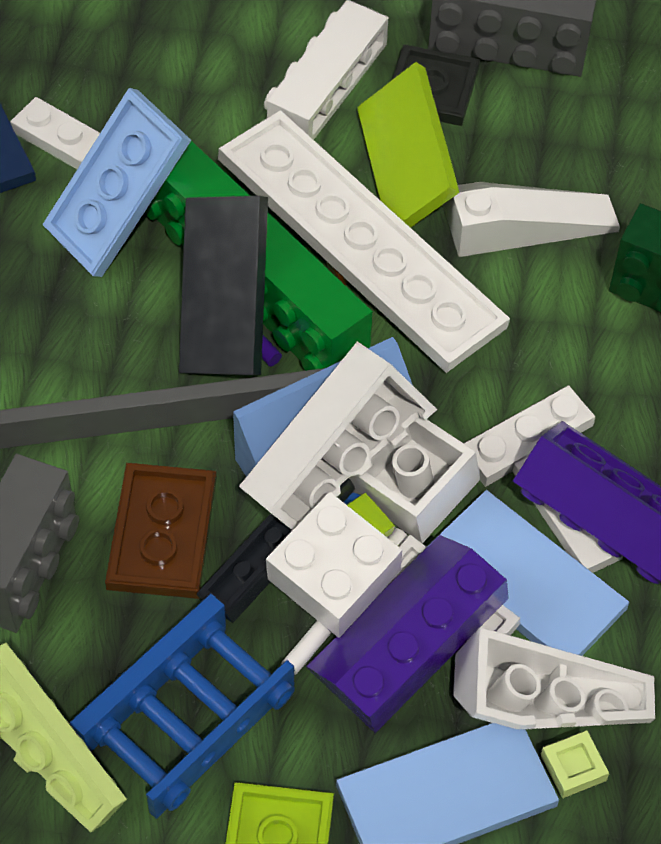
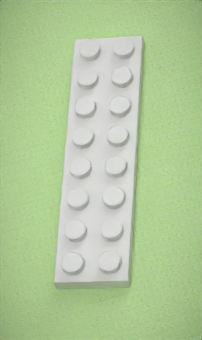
M281 110L219 148L218 160L257 196L268 197V207L446 373L507 329L510 318Z

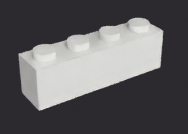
M347 0L338 12H332L324 30L318 37H312L304 55L298 62L294 61L289 66L285 79L277 88L273 87L269 91L264 103V108L267 110V118L281 110L314 140L387 45L388 17L350 0Z

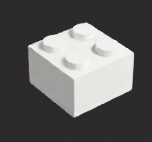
M419 416L406 428L408 435L395 447L388 443L370 459L373 464L371 468L363 475L350 476L349 479H351L355 487L353 493L362 495L366 492L393 524L423 543L480 481L476 451L429 420H424Z
M329 492L266 558L267 576L270 582L340 638L401 571L403 550Z

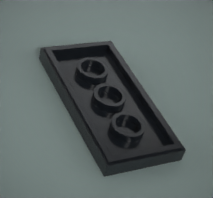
M268 197L186 198L179 373L261 375Z

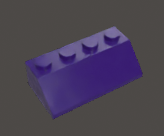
M561 421L540 437L513 482L522 487L521 493L527 499L538 505L546 503L560 513L559 518L567 526L577 531L586 530L599 539L598 545L604 551L615 557L624 556L637 565V571L644 578L655 584H660L661 486L564 421Z
M439 535L376 597L340 638L336 637L307 665V669L376 733L477 629L509 599L507 579L472 548Z

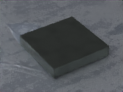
M403 44L393 79L415 62L425 67L440 122L462 126L479 70L480 59Z

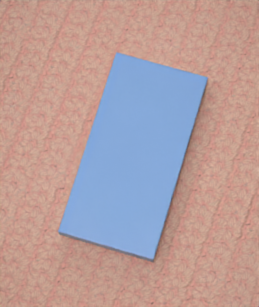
M128 88L42 225L92 276L102 277L191 142V139L139 90Z
M485 490L440 534L472 548L507 579L509 599L503 605L520 617V625L516 630L531 642L583 656L628 608V600L488 490Z
M495 723L336 780V788L360 844H459L555 808L559 802L526 730H518Z

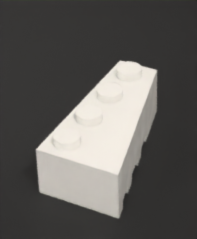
M356 342L239 487L290 529L294 530L329 492L337 497L341 493L340 485L350 476L363 475L373 466L370 459L388 443L395 447L408 435L406 428L419 416L426 420L437 409L389 362L359 342Z

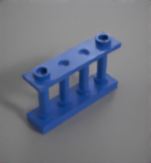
M212 594L205 598L70 722V726L85 742L90 752L98 745L101 747L107 745L152 787L146 796L149 813L155 819L167 809L169 811L177 809L190 794V786L271 708L278 710L284 706L295 690L294 665L286 660L271 674L224 633L226 627L225 605ZM212 647L257 687L238 707L190 665L191 659L202 648L209 649ZM169 679L171 681L178 679L223 720L204 740L156 698V691ZM133 712H143L188 753L168 774L120 730L121 724Z

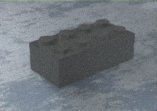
M433 0L428 49L582 77L596 0Z

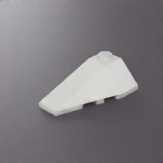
M475 182L458 185L460 193L443 204L459 257L619 232L620 228L609 195Z
M482 627L477 629L455 655L454 697L473 718L518 730L651 723L655 719L654 676Z

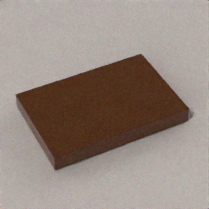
M126 463L105 580L106 590L199 599L196 594L201 589L217 481L216 471Z

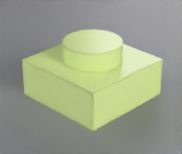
M588 731L545 746L542 749L541 757L562 798L603 783L608 779L609 772Z

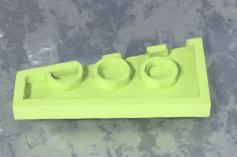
M7 643L0 645V737L17 752L14 761L27 773L30 771L38 772L47 780L46 791L90 832L105 824L127 800L89 751L85 742L62 716L55 703L45 694L28 672L24 663L18 659Z

